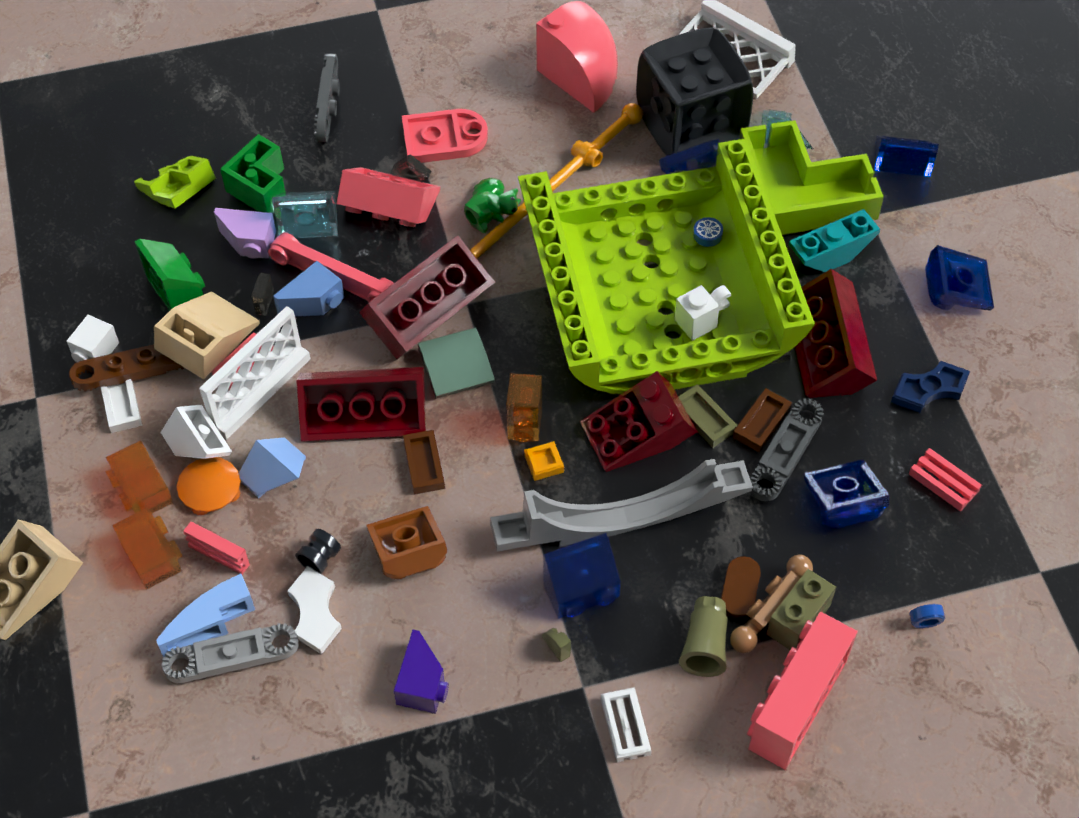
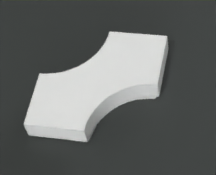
M307 566L288 589V595L300 608V620L295 629L298 640L322 654L342 629L341 624L333 618L329 611V600L335 590V585L333 581Z

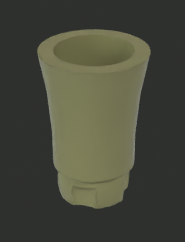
M702 596L695 601L694 611L690 616L685 645L679 658V665L688 673L702 677H714L723 674L727 669L725 646L728 619L726 617V603L722 599Z

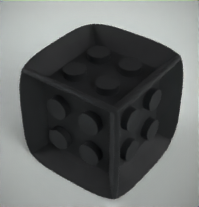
M702 28L656 42L642 51L637 68V103L643 111L642 119L658 146L672 161H683L717 151L718 143L739 140L740 129L749 127L754 95L752 80L744 62L721 31L716 28Z

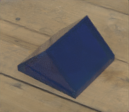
M877 135L874 171L931 177L939 144L933 141Z

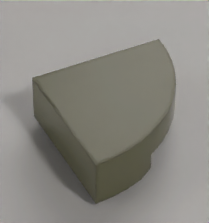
M551 628L542 634V638L560 662L570 657L571 640L564 632L558 633L557 628Z

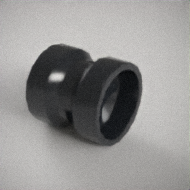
M315 529L309 537L310 542L308 545L302 546L295 556L303 567L306 568L308 566L322 574L328 566L327 560L338 554L341 550V545L328 532L322 529Z

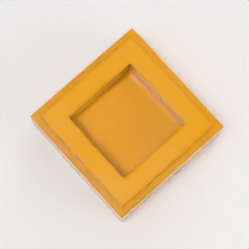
M554 441L524 450V456L534 481L564 473V465Z

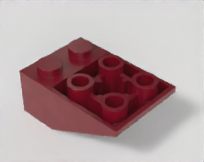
M658 371L580 421L606 472L672 449L697 433L672 384Z

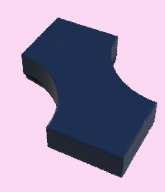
M940 361L936 368L924 374L902 373L891 403L921 413L922 409L933 400L940 398L960 400L970 371Z

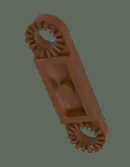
M153 344L79 361L71 367L69 375L75 389L78 388L79 391L83 390L86 392L88 389L92 391L93 388L96 389L101 386L119 385L126 383L125 381L129 379L136 381L166 374V371L178 370L179 368L182 370L184 367L155 350ZM87 371L89 373L90 371V373L94 374L88 379L78 378L81 372L85 373Z

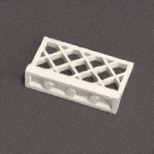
M704 0L702 2V9L680 33L683 34L697 30V26L704 20L724 35L729 34L734 37V41L730 43L734 49L736 48V52L744 63L758 61L759 69L748 71L750 77L761 76V83L756 88L753 87V98L755 99L764 92L784 67L789 68L795 62L794 43L716 0ZM750 46L756 50V54L741 56L740 53L741 47ZM773 59L778 63L775 67L763 68L761 60Z
M286 306L199 388L207 414L226 440L311 359L309 352L301 347L294 311ZM231 382H233V384H232V386H231V388H230V391L227 392L228 389H229V387H230ZM218 387L216 394H212V392Z

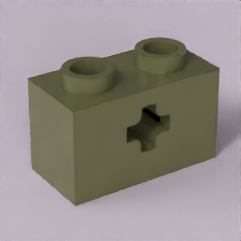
M807 569L772 614L767 635L789 650L792 647L797 648L801 640L799 636L808 620L814 622L820 611L825 614L831 606L836 586L810 569Z

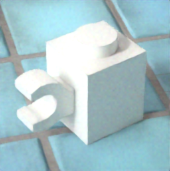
M701 285L676 298L675 321L692 341L717 328L719 311L730 305V302L726 299L731 296L730 291L723 285L715 289L710 295Z

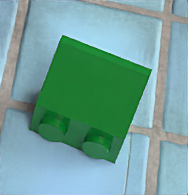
M145 239L134 241L146 278L169 311L180 304L203 295L204 281L198 272L193 273L190 270L191 264L184 252L179 254L173 244Z

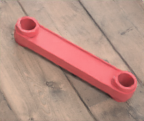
M286 232L277 236L268 249L269 256L280 265L288 263L303 271L318 261L342 280L344 290L368 302L394 284V282L387 278L377 279L299 243L293 235Z

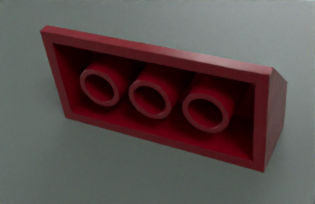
M830 269L801 287L815 323L806 337L795 346L805 394L809 398L851 395L877 381L853 282Z
M424 367L300 373L296 380L301 441L397 437L426 431Z

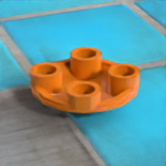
M220 457L201 458L184 468L179 475L176 487L178 496L185 506L191 508L196 515H205L208 512L222 509L229 503L236 501L240 497L239 487L241 481L238 470L231 462Z

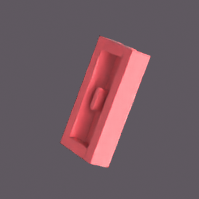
M930 448L909 471L910 476L960 512L980 491L982 486ZM923 468H925L926 470H928L930 473H932L933 475H935V476H936L937 478H939V479L937 480V479H935L934 477H932L930 474H928L927 472H925V471L923 470ZM950 486L951 488H953L954 490H956L958 493H960V494L963 495L964 497H963V498L960 497L958 494H956L955 492H953V491H952L951 489H949L948 487Z
M192 521L184 529L183 532L186 535L185 538L189 542L188 546L242 575L249 567L250 563L244 548Z

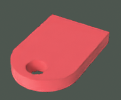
M468 109L402 115L408 164L469 157L480 152L488 140L486 121L481 115ZM471 129H477L480 131L477 134L468 133V131Z

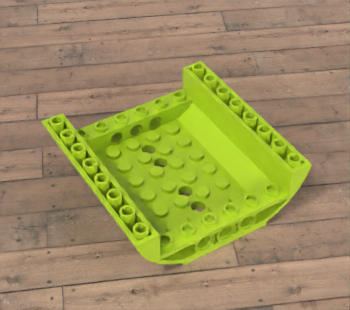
M746 138L718 143L716 165L714 167L557 193L552 192L547 171L518 176L567 364L575 378L583 384L599 391L623 394L656 371L672 384L674 390L692 387L697 384L703 385L747 377V373L773 362L794 348L814 326L813 317ZM702 218H714L723 225V238L719 244L705 247L695 241L693 237L694 225ZM645 239L650 241L651 244L642 246L637 241ZM647 262H655L656 264H658V267L648 268L644 264ZM701 285L711 295L715 289L724 285L731 293V296L726 298L730 305L719 311L717 328L692 341L675 321L676 298ZM661 308H669L673 311V313L669 315H663L662 313L658 312V310ZM669 331H675L681 336L671 339L665 334Z

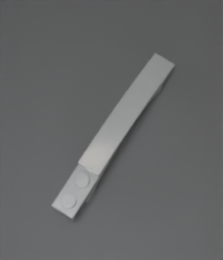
M715 459L705 460L693 471L665 487L617 502L570 504L549 499L535 490L524 491L522 512L490 517V526L497 552L558 541L561 547L613 536L672 520L752 491L753 486L744 460L716 465Z

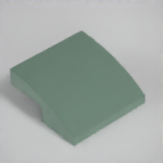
M476 328L418 343L435 399L494 383L495 378Z

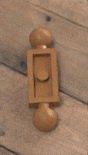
M804 555L791 557L786 565L787 574L783 578L777 575L765 588L768 595L762 602L758 599L746 613L750 617L744 626L735 628L730 636L731 645L736 651L748 653L756 647V634L766 626L772 614L806 570L810 569L813 571V564L808 557Z

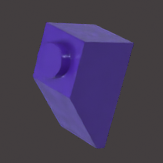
M412 630L394 688L396 705L436 714L439 702L444 703L446 700L449 683L445 682L443 668L420 631Z

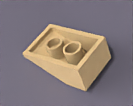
M19 519L0 545V638L4 640L8 639L64 591L83 564L79 558L43 526Z

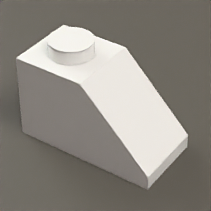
M202 405L176 407L160 432L175 456L205 459L229 456L232 452Z

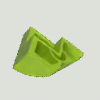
M188 156L173 165L159 169V177L151 181L139 178L134 183L140 191L155 201L176 209L215 180L216 177L208 159Z

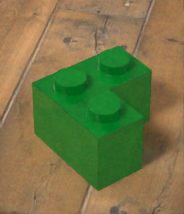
M259 134L220 168L225 191L259 212L273 213L287 200L283 177L279 175L284 170L280 146Z

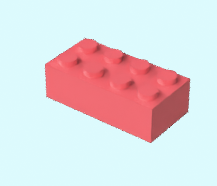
M821 611L814 622L810 620L806 622L799 636L801 640L797 648H791L783 663L785 667L781 675H775L767 690L769 695L765 703L760 702L750 721L752 724L747 732V735L751 737L748 750L784 770L787 769L847 663L858 632L857 630Z

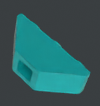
M863 209L789 241V246L805 266L827 272L830 269H835L851 262L880 233V228Z

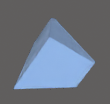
M285 437L256 440L239 471L240 481L255 496L260 498L267 491L298 479L306 456Z

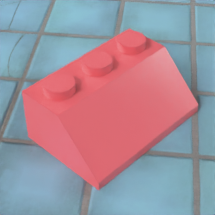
M362 167L345 169L342 171L336 204L346 206L345 211L362 214V210L372 212V217L376 219L389 220V217L399 219V224L416 227V224L426 222L439 194L440 186Z

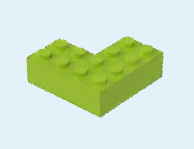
M796 120L772 123L766 148H764L766 125L740 129L739 139L746 138L782 235L818 229L863 209L873 220L879 218L884 196L876 177L873 178L874 171L867 154L811 162Z

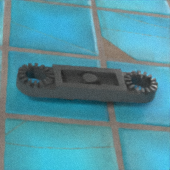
M325 53L323 65L325 67H322L316 106L317 114L314 119V126L317 127L314 128V131H317L314 132L315 142H328L331 117L336 116L337 101L334 99L340 93V82L337 79V54Z
M806 398L802 401L798 400L785 418L751 475L750 480L753 489L750 493L756 499L771 501L780 494L821 425L824 413L823 408H821L820 403L817 404V401H811L812 399L806 400ZM803 410L811 411L814 413L815 418L809 419V421L807 419L804 420L799 415V412ZM766 479L771 481L774 487L771 490L767 489L765 491V489L759 488L757 482Z

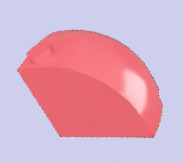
M582 1L566 3L536 23L537 71L595 113L610 97L615 80L617 79L618 60L615 42L604 20L587 3Z

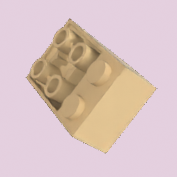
M209 292L174 307L154 325V349L204 379L260 324V321L217 294Z

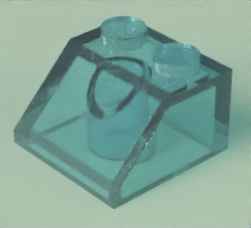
M335 190L280 193L272 197L279 235L286 232L295 238L338 236V207Z

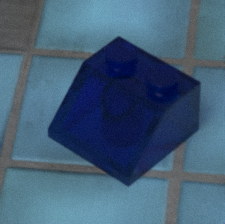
M606 533L543 555V586L558 619L565 616H578L587 608L595 605L605 606L612 603L617 597H620L621 581Z

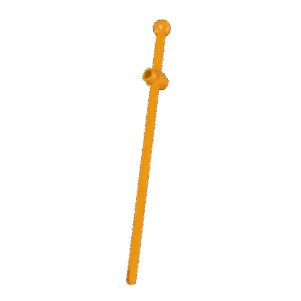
M636 103L625 105L622 109L621 117L591 143L581 140L576 141L571 149V154L575 157L549 179L552 192L583 164L585 166L597 167L603 159V153L599 150L628 124L634 125L641 121L643 116L641 107ZM524 202L514 214L506 217L503 223L497 225L470 249L476 259L527 215Z

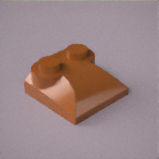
M428 506L366 525L379 558L382 572L388 578L402 579L427 569H434L443 563L446 558V553L448 552L446 542Z

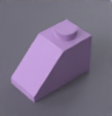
M215 208L214 214L220 233L240 256L269 259L268 249L274 241L276 234L272 213Z

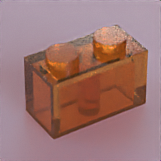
M510 373L506 403L508 439H514L519 442L539 441L542 417L541 375Z
M141 440L106 457L110 469L105 471L113 488L118 486L121 488L123 493L119 494L118 497L126 512L133 510L136 518L140 520L173 504L168 487Z
M147 507L112 525L121 546L146 590L182 572L178 559L183 556L174 539L168 542L164 536L169 532L160 515L154 518Z

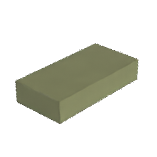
M698 384L678 396L697 432L712 448L733 435L738 425Z

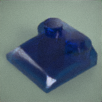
M939 245L930 252L925 272L928 294L934 306L942 310H949L954 305L988 311L994 308L986 259Z
M863 459L804 473V480L821 509L822 522L832 528H842L864 521H872L880 517L889 506L888 492Z

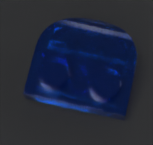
M719 139L711 140L660 158V168L665 174L712 167L716 165L717 149L720 141Z

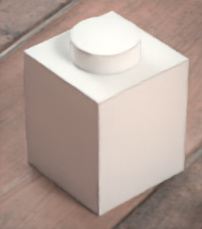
M87 315L68 338L67 344L72 353V358L79 362L111 354L119 344L113 325Z

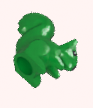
M486 178L475 185L472 192L473 196L469 202L464 205V214L470 225L480 232L486 233L488 229L487 223L492 221V219L503 223V214L512 215L518 210V205L521 202V199L516 197L518 189L514 188L504 193V184L499 179Z

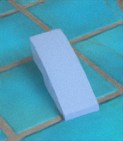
M242 574L234 576L202 594L169 623L156 640L163 657L172 648L176 649V647L193 645L194 642L227 635L228 631L225 622L255 610Z

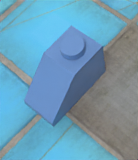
M318 261L273 296L277 314L287 306L294 311L295 316L324 315L331 308L337 307L342 299L345 298L342 280Z

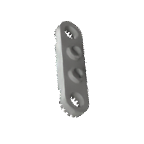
M277 623V625H272L271 627L262 629L259 627L194 642L193 645L176 647V649L172 648L170 652L165 653L166 656L162 659V668L170 681L184 683L287 659L297 651L299 641L295 629L285 623ZM279 635H286L290 638L287 647L284 646L283 649L282 647L280 649L278 647L274 648L272 645L273 639ZM180 658L189 660L188 667H186V670H182L183 672L178 671L177 673L171 669V665L175 660Z

